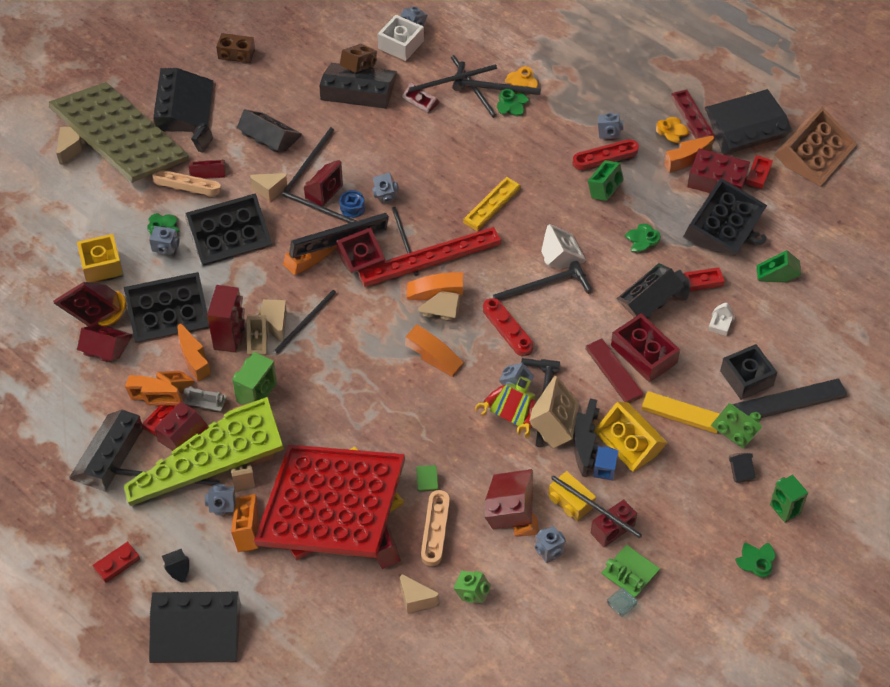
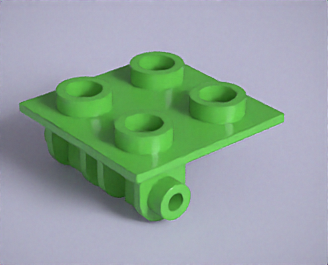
M728 403L711 424L713 428L743 449L763 427L759 424L761 415L758 412L751 413L748 416L731 403Z
M625 545L614 559H608L606 562L607 567L601 574L635 598L660 568L628 545Z

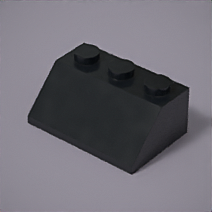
M247 109L243 110L236 127L242 131V135L249 138L252 136L255 138V142L261 145H268V149L274 152L288 150L302 135L301 132L263 112Z
M658 263L616 299L633 317L642 313L649 319L653 311L663 307L671 296L674 297L679 294L684 284L672 268Z

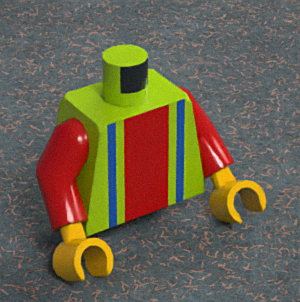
M520 377L517 385L510 383L500 386L491 392L483 403H478L475 406V412L483 408L484 411L481 413V416L484 417L487 415V408H490V412L518 425L517 432L519 436L522 431L526 430L525 438H529L531 434L529 428L533 427L529 420L532 408L536 404L535 394L527 391L531 381L525 377Z

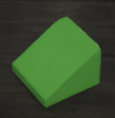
M417 466L418 491L438 490L437 466Z

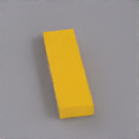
M506 177L463 219V223L478 232L521 189V185Z
M647 391L641 410L717 434L718 431L711 424L719 416V413Z

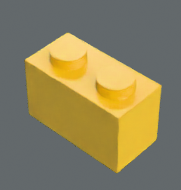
M568 471L559 477L560 480L593 502L596 501V496ZM552 482L549 485L548 496L550 500L562 507L566 515L573 517L576 521H579L593 509V507L556 482Z

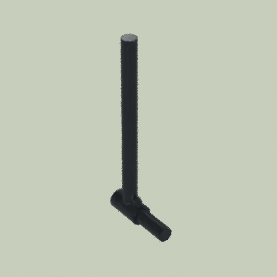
M459 62L455 75L464 73L465 62ZM466 78L455 80L452 85V89L455 91H460L465 86L502 91L504 89H511L513 92L534 95L541 94V88L469 80Z
M573 261L567 271L494 294L493 298L502 300L570 277L580 281L587 294L591 293L593 289L580 263Z
M521 359V363L525 366L540 368L545 373L544 392L551 382L553 374L559 372L560 361ZM537 430L535 446L543 447L544 439Z

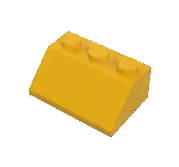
M617 401L594 430L608 447L618 450V457L632 472H635L654 459L668 443L628 402Z

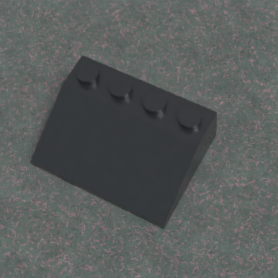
M332 62L323 73L319 85L321 100L383 109L388 107L397 71L368 68L355 73L339 66L340 63Z
M160 68L153 115L155 127H158L163 132H193L198 124L205 123L209 126L214 81L179 68Z
M768 89L705 107L723 155L785 138L792 131L787 115Z
M720 178L689 224L683 238L698 247L736 255L767 205Z
M256 193L185 213V219L201 265L272 245Z
M199 272L124 287L135 343L178 334V325L180 323L188 331L209 327Z
M238 591L152 592L149 663L237 662L241 608Z

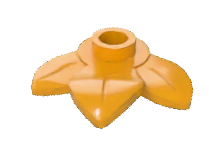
M527 66L519 68L516 72L509 73L505 79L507 84L534 88L538 86L537 80L533 77V70Z
M668 117L666 120H659L656 124L657 133L666 136L669 141L679 143L680 136H687L690 133L685 125L680 124L681 120L677 117Z

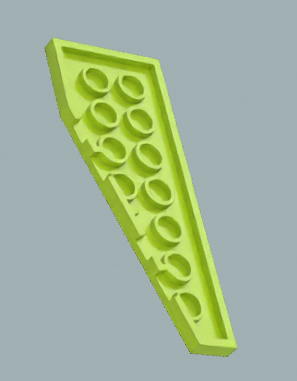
M268 397L228 411L217 423L214 421L203 433L194 435L173 450L169 457L156 462V466L146 473L143 471L126 483L124 490L128 504L130 506L284 450Z

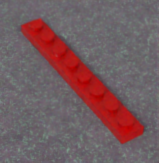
M491 227L385 260L357 272L363 286L367 287L501 245V239L495 228Z

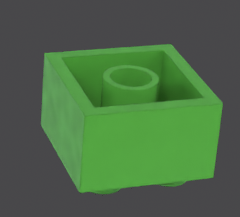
M253 352L250 358L248 357L244 361L243 367L234 374L232 379L237 403L245 405L268 397L277 385L273 360Z

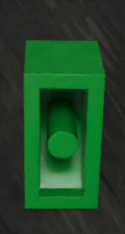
M788 250L756 265L757 280L762 282L786 283L801 275L800 260Z

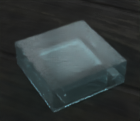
M622 587L607 599V604L623 617L637 605V600Z

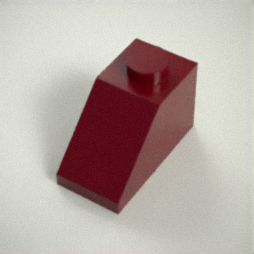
M387 524L377 558H375L381 569L401 561L397 546Z

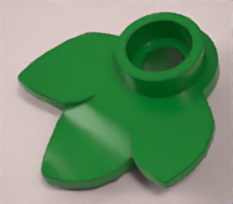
M504 89L499 95V102L497 103L498 112L502 115L508 112L515 116L522 115L524 112L522 104L529 102V99L524 94H514L511 89Z
M159 213L151 215L147 225L149 235L151 236L155 226L176 229V232L179 233L180 230L175 227L178 217L171 214L162 216Z
M639 224L637 229L628 231L625 234V238L634 242L631 252H642L649 247L658 245L661 235L659 231L653 230L649 224Z
M745 542L741 551L742 556L735 559L737 565L742 570L753 572L758 577H768L773 569L771 563L775 559L773 547L770 543H766L759 550Z

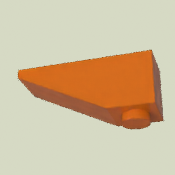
M256 494L236 497L231 529L237 552H249L258 549L254 542L259 528Z

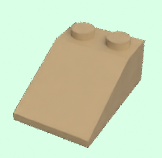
M558 376L553 377L532 408L529 420L531 425L540 432L544 441L548 442L552 448L573 438L579 408L578 400Z

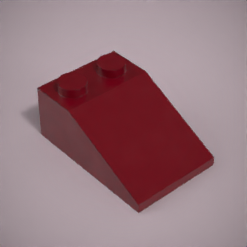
M82 282L53 300L56 306L87 326L98 324L121 310L117 292L106 284Z
M532 469L493 475L485 499V519L492 529L532 524Z

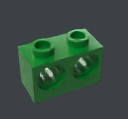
M604 161L589 178L588 186L591 198L607 201L624 181L619 162Z
M793 474L787 478L782 477L776 482L770 506L784 523L802 513L808 491Z

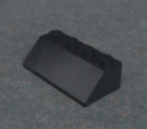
M125 410L108 414L69 476L70 480L106 492L116 475V470L121 467L143 430L140 415Z

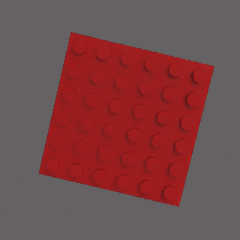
M288 444L254 539L255 545L377 558L405 463V455Z

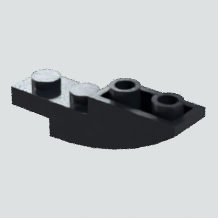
M591 398L586 414L577 413L574 431L575 459L583 477L587 476L588 470L592 471L594 464L592 454L597 453L599 442H596V434L594 433L596 424H593V420L598 419L600 408H597L598 400Z

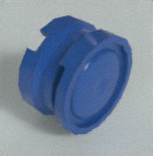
M349 190L340 196V210L344 216L356 218L364 213L365 203L362 193Z

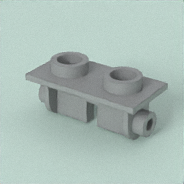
M191 386L184 390V395H186L184 404L187 406L219 412L222 411L227 395L221 394V392L203 391Z

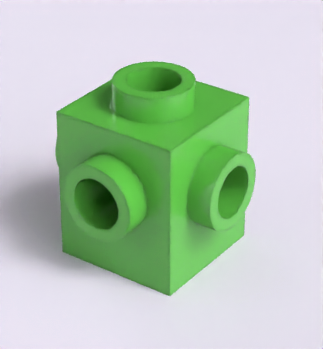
M461 571L453 589L462 601L483 603L490 591L491 585L486 576L479 571Z

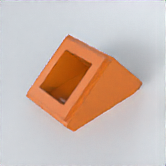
M532 513V524L514 526V536L537 535L539 527L536 515Z

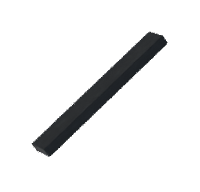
M382 213L291 240L289 255L291 258L335 246L337 245V240L371 228L374 234L387 230L389 216L387 213Z
M837 378L732 405L748 416L751 413L758 412L761 418L845 398L847 392L840 379Z

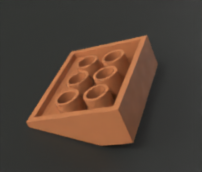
M821 106L808 116L774 155L788 169L821 186L857 143Z

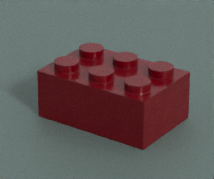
M699 148L689 174L687 187L711 193L719 179L722 178L743 190L748 176L750 161Z
M216 285L207 313L214 350L236 353L238 345L240 346L242 343L241 333L242 330L246 329L247 321L244 319L245 308L242 307L243 296H240L239 287Z
M642 313L612 332L611 347L648 382H651L678 363L680 349Z

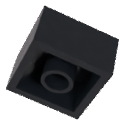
M757 344L724 357L720 372L740 400L774 386L778 373Z

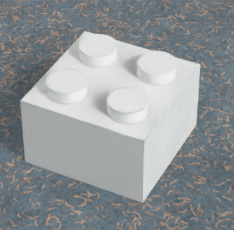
M395 15L377 34L378 49L406 61L424 42V27Z

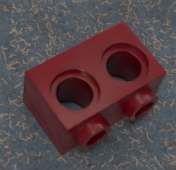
M624 499L607 510L632 528L635 526L638 513ZM601 514L592 521L590 533L605 547L626 533L627 530Z

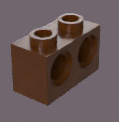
M221 33L216 46L218 59L251 63L255 52L254 37Z
M363 44L343 49L339 66L355 73L374 67L377 61V50Z

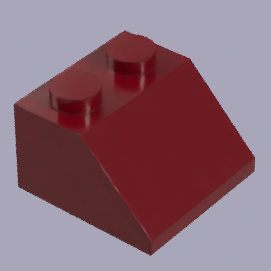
M340 160L324 165L315 173V176L310 181L305 183V199L323 207L343 186L342 162Z
M371 228L337 240L339 256L351 274L386 260Z
M100 324L83 327L80 331L77 350L83 352L85 356L101 357L100 360L112 362V360L121 357L132 338V334Z
M180 402L154 429L158 442L173 451L194 435L203 433L209 426L194 409Z

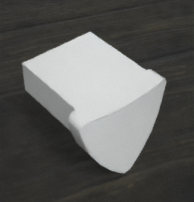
M723 303L712 312L713 317L708 331L726 336L731 322L735 320V315L731 306L728 303Z

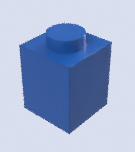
M598 446L593 477L613 481L618 456L617 449Z

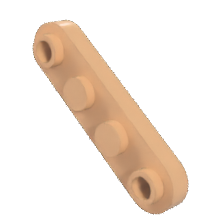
M165 170L152 174V181L158 186H167L176 190L205 194L208 197H215L220 193L221 185L216 181Z
M436 490L429 496L421 549L422 562L428 566L438 565L442 560L450 504L449 495L443 490Z

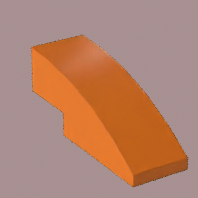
M708 136L680 142L678 149L666 151L664 164L668 172L672 173L693 165L699 148L708 151L712 150L714 137Z
M337 245L295 258H291L289 252L285 253L283 265L293 275L299 274L324 259L337 248Z
M463 272L440 273L408 282L407 300H430L442 291L457 293L463 296Z
M180 323L178 325V336L182 355L189 371L199 382L211 374L209 363L205 359L204 347Z
M417 324L405 336L407 347L421 354L422 360L451 377L464 365V362L447 345Z
M129 375L125 384L131 400H144L146 405H178L180 402L184 403L179 390L160 379L141 375Z

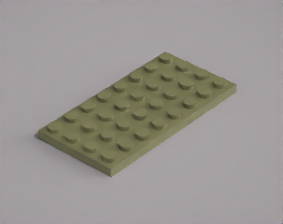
M107 82L49 101V108L131 183L189 161L188 153L158 127H155L154 123Z

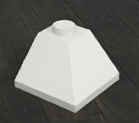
M551 224L547 226L541 252L545 263L549 267L563 269L569 267L573 261H578L580 264L586 261L571 233Z

